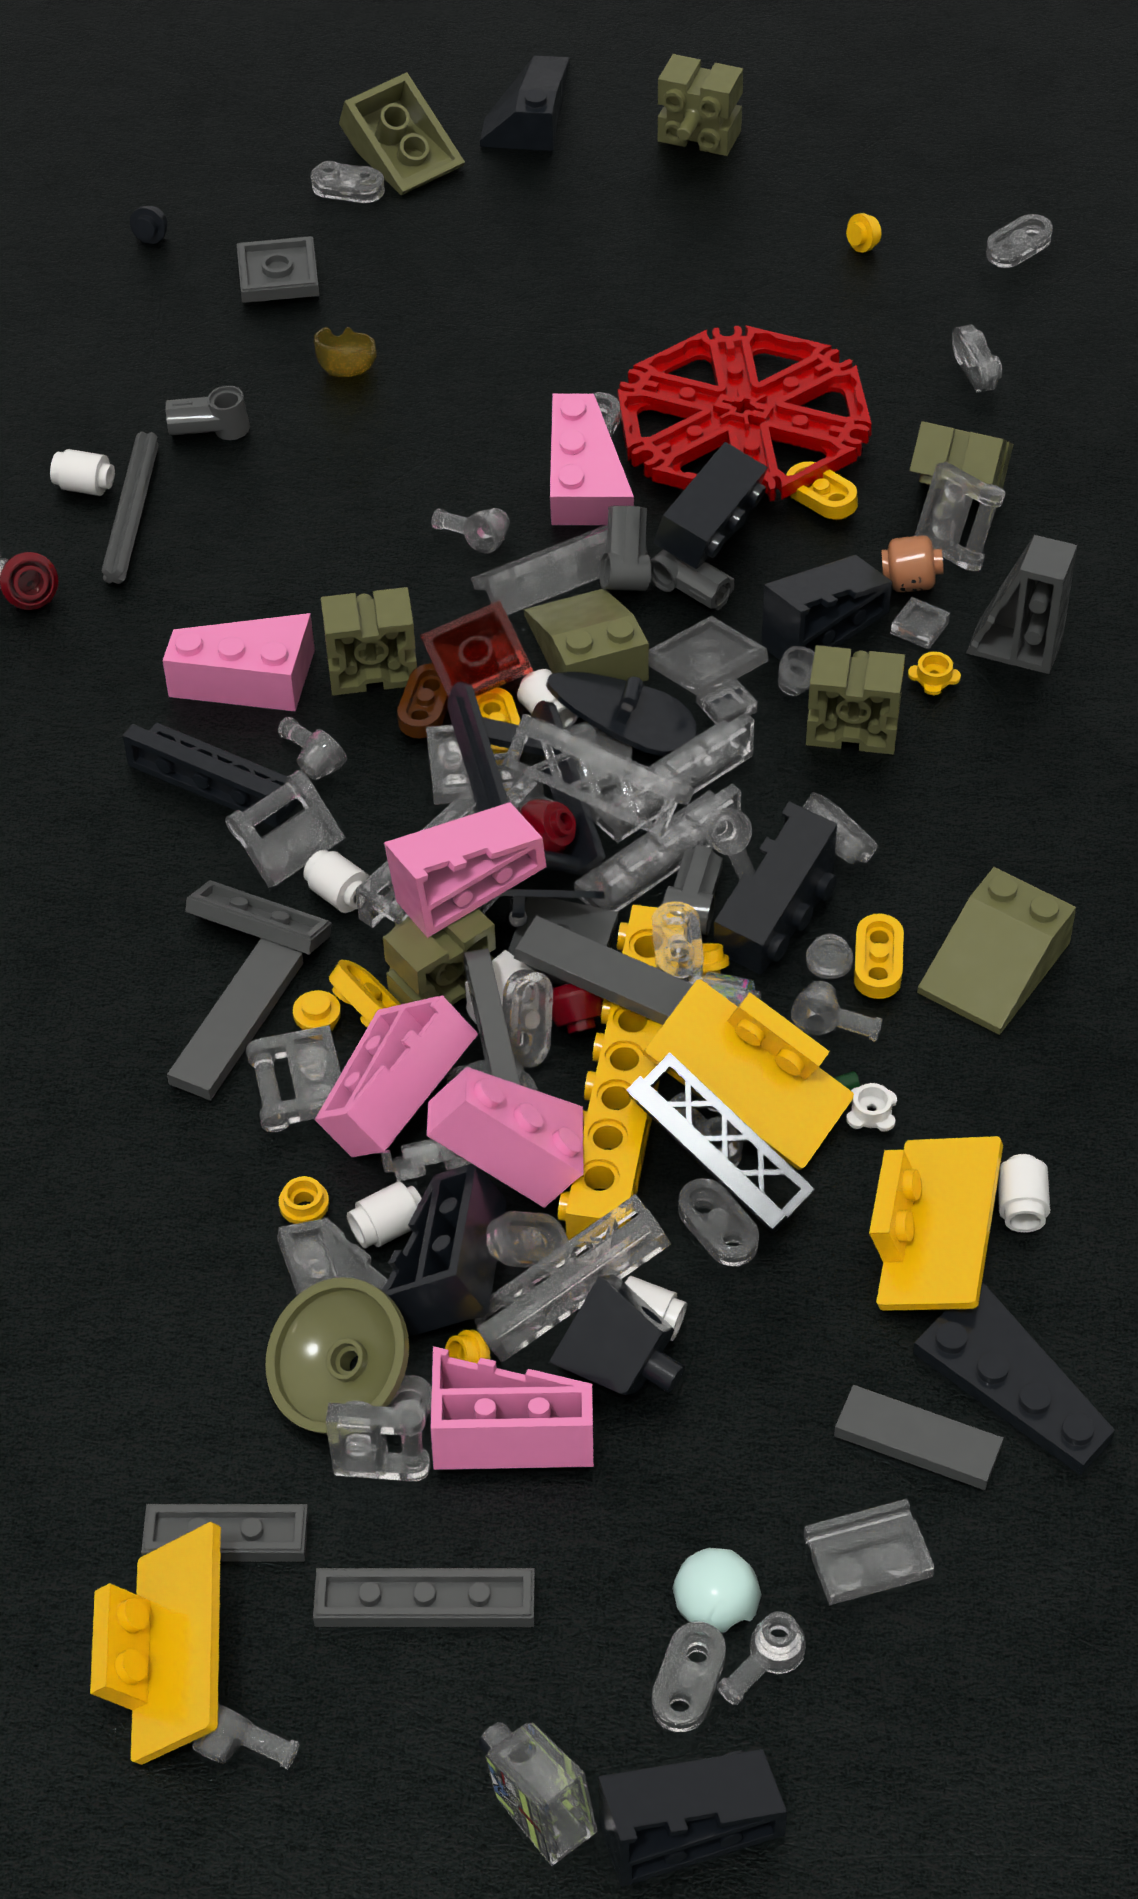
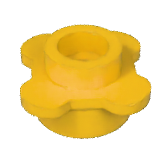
M928 652L922 655L918 665H913L908 670V677L913 681H918L924 688V692L929 695L940 694L941 690L946 686L958 684L961 678L960 672L953 669L951 658L941 652Z

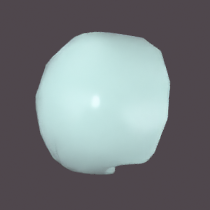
M706 1548L688 1557L681 1565L672 1588L677 1608L685 1619L693 1626L703 1629L708 1628L711 1631L725 1633L731 1626L740 1621H751L756 1615L762 1595L756 1574L750 1564L736 1552L720 1548Z

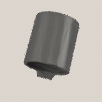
M235 386L218 387L208 397L166 400L165 410L169 435L215 432L223 440H236L249 432L250 423L243 392Z
M639 506L608 507L607 548L601 557L599 566V581L602 589L645 592L648 589L651 579V561L649 555L645 554L647 508Z
M664 549L650 559V580L657 588L665 592H671L674 588H677L710 609L714 608L717 611L727 603L730 594L734 590L735 579L707 562H704L695 569Z
M696 845L694 849L684 851L674 887L668 886L662 906L664 909L687 911L688 932L708 935L711 928L715 908V892L723 868V858L714 853L712 848Z

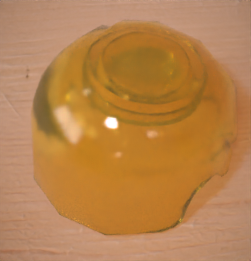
M328 327L322 328L314 335L315 353L318 363L331 376H356L367 371L376 360L375 340L367 334L354 333L350 327L345 328V331L340 336H334Z

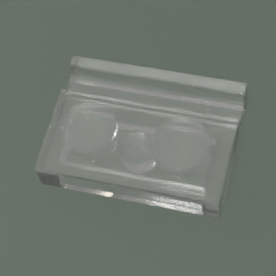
M908 1499L804 1526V1539L811 1550V1558L829 1605L933 1577L935 1566L916 1519L913 1520L909 1510L910 1504Z

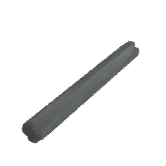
M140 432L135 438L101 570L104 574L103 580L108 584L112 582L121 584L126 578L159 446L157 435L153 432L148 434Z

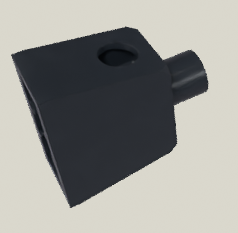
M615 1275L598 1277L550 1359V1362L558 1367L624 1395L638 1393L646 1380L651 1381L667 1393H670L678 1384L685 1371L684 1365L663 1352L674 1333L673 1327Z

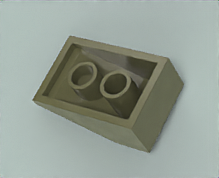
M408 72L344 101L339 125L357 153L401 196L464 166L465 161Z
M599 589L524 609V616L552 673L584 672L625 681L630 677H638L642 681L649 680V643L634 614L607 590Z
M993 867L969 897L919 984L917 993L1000 1035L1070 944L1076 907Z

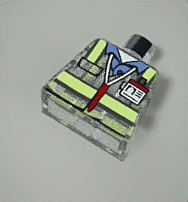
M499 1722L490 1726L482 1734L479 1740V1747L486 1754L485 1758L497 1799L551 1866L597 1833L585 1773L534 1723H525L512 1732L505 1723Z

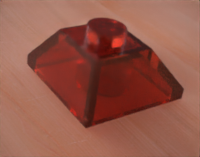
M500 600L420 635L448 697L452 687L457 682L471 684L475 696H478L533 672L532 666Z

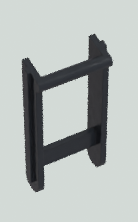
M457 682L452 687L448 697V712L478 812L508 803L491 745L540 755L554 801L567 806L576 820V834L573 841L569 844L572 855L544 850L547 866L544 869L582 876L591 868L599 867L601 861L606 856L556 705L553 702L544 700L538 702L532 712L531 728L483 718L472 685Z

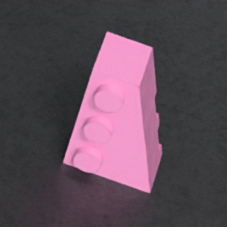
M553 394L550 475L551 525H607L608 507L634 506V496L595 395Z
M311 613L173 629L162 660L168 696L296 712L315 651Z
M511 802L384 842L396 902L427 938L547 867L542 836Z
M443 995L377 1010L317 1114L315 1121L351 1157L384 1152L394 1142L396 1136L476 1038L478 1033Z
M469 1067L462 1070L428 1102L427 1136L544 1208L583 1175V1106Z
M433 1346L431 1399L433 1469L594 1467L592 1384L528 1369L525 1375L496 1368V1361L481 1357L478 1364L449 1357V1350Z

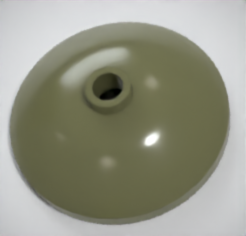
M347 1277L327 1279L302 1291L288 1304L279 1316L267 1346L266 1378L272 1398L279 1410L294 1424L319 1434H344L370 1423L393 1400L405 1376L409 1357V1338L404 1318L395 1302L384 1291L360 1279ZM358 1355L357 1364L351 1371L350 1363Z

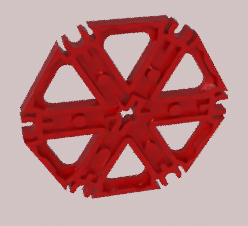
M746 325L745 336H742V328L740 326H734V334L732 336H722L719 328H714L712 339H709L706 329L633 365V369L628 371V383L621 382L619 384L620 389H617L628 461L632 459L634 467L644 463V476L647 478L652 477L653 482L684 490L697 474L691 472L684 473L681 471V467L721 447L726 442L768 467L762 484L767 487L765 493L768 495L770 502L775 501L776 489H779L782 500L796 493L799 487L803 485L807 487L813 484L815 480L823 478V473L830 469L836 472L857 461V457L862 454V443L868 444L869 436H871L872 423L857 365L852 367L851 359L839 363V350L832 349L831 345ZM765 353L799 362L758 382L753 357L757 354ZM695 360H706L712 365L716 385L668 373ZM827 392H838L845 397L849 417L802 407L801 405ZM654 410L686 419L650 437H641L637 416L642 411ZM772 440L822 452L826 457L794 475L787 476L777 467Z

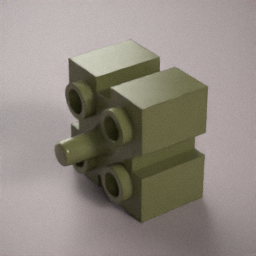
M672 54L658 78V104L664 105L658 115V142L686 147L690 140L698 142L700 151L728 156L741 132L742 106L736 104L743 93V68L714 63L710 70L701 68V59Z
M921 421L910 471L920 474L919 482L946 489L941 513L956 516L962 492L984 498H989L991 491L1002 493L1014 444L1001 438Z
M408 587L373 591L374 599L369 594H360L356 598V593L321 597L332 695L367 692L366 684L383 682L384 689L406 687L410 674L417 668L414 624Z
M816 645L809 687L806 745L841 749L842 742L859 743V751L894 755L905 655L869 651L868 654L865 651H857L851 657V649Z
M477 908L427 938L407 914L402 915L397 919L395 927L383 936L385 961L390 966L389 972L386 973L388 991L401 1004L441 995L451 1005L463 998L467 1002L465 986L467 978L463 953L488 948L489 952L495 950V924Z

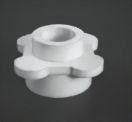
M876 1083L864 1084L851 1090L854 1094L851 1101L852 1111L847 1114L846 1120L852 1128L860 1129L867 1127L878 1128L880 1131H889L895 1126V1117L892 1115V1107L897 1103L895 1093ZM872 1108L876 1109V1111H869L868 1109Z

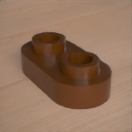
M428 663L417 667L410 674L397 709L398 725L405 735L412 738H426L434 735L441 728L448 710V697L453 687V675L447 667L436 663Z

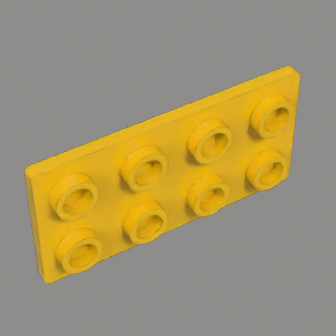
M701 979L694 982L644 1050V1055L656 1065L670 1052L779 1156L797 1170H802L807 1165L850 1104L854 1095L852 1091L819 1068L830 1051L749 992L739 1006H736ZM672 1069L667 1072L685 1086V1081ZM692 1089V1092H694L696 1095L702 1098L695 1090Z
M1000 1137L908 1140L904 1145V1150H884L869 1231L883 1261L876 1300L880 1310L974 1309L978 1306L1003 1150V1143Z
M208 1522L140 1557L137 1563L136 1594L111 1583L95 1590L90 1694L132 1710L131 1761L140 1765L215 1731L218 1726L221 1527L213 1522Z

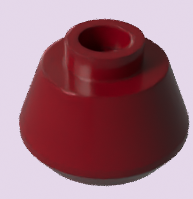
M23 552L13 556L4 565L0 575V587L3 595L12 605L24 610H34L45 606L52 600L58 588V574L52 562L45 556L35 552Z
M533 799L525 803L521 808L520 813L542 836L544 850L562 853L573 841L576 834V820L573 813L564 804L544 799Z
M569 983L547 990L543 997L542 1005L557 1027L567 1026L568 1034L596 1028L594 1019L601 1017L604 998Z

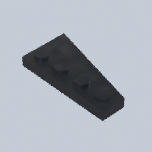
M983 1282L979 1304L976 1308L946 1309L914 1342V1355L1079 1475L1084 1473L1113 1440L1114 1428Z

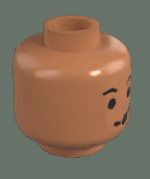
M924 535L892 539L888 549L882 550L883 575L892 581V588L896 592L932 589L935 585L936 575L944 574L942 548L933 549L932 540Z

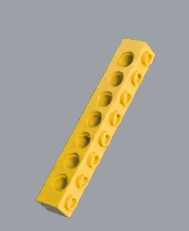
M632 905L629 923H620L617 950H621L625 955L680 978L682 960L685 957V949L688 942V912ZM604 999L601 1023L606 1024L605 1034L596 1033L593 1047V1061L598 1062L596 1072L588 1071L584 1090V1100H590L588 1111L583 1110V1175L571 1185L570 1191H563L561 1193L558 1206V1220L566 1221L567 1242L626 1250L652 1118L629 1097L626 1090L639 1076L644 1079L657 1066L644 1055V1050L663 1025ZM659 1081L653 1086L656 1091H658Z

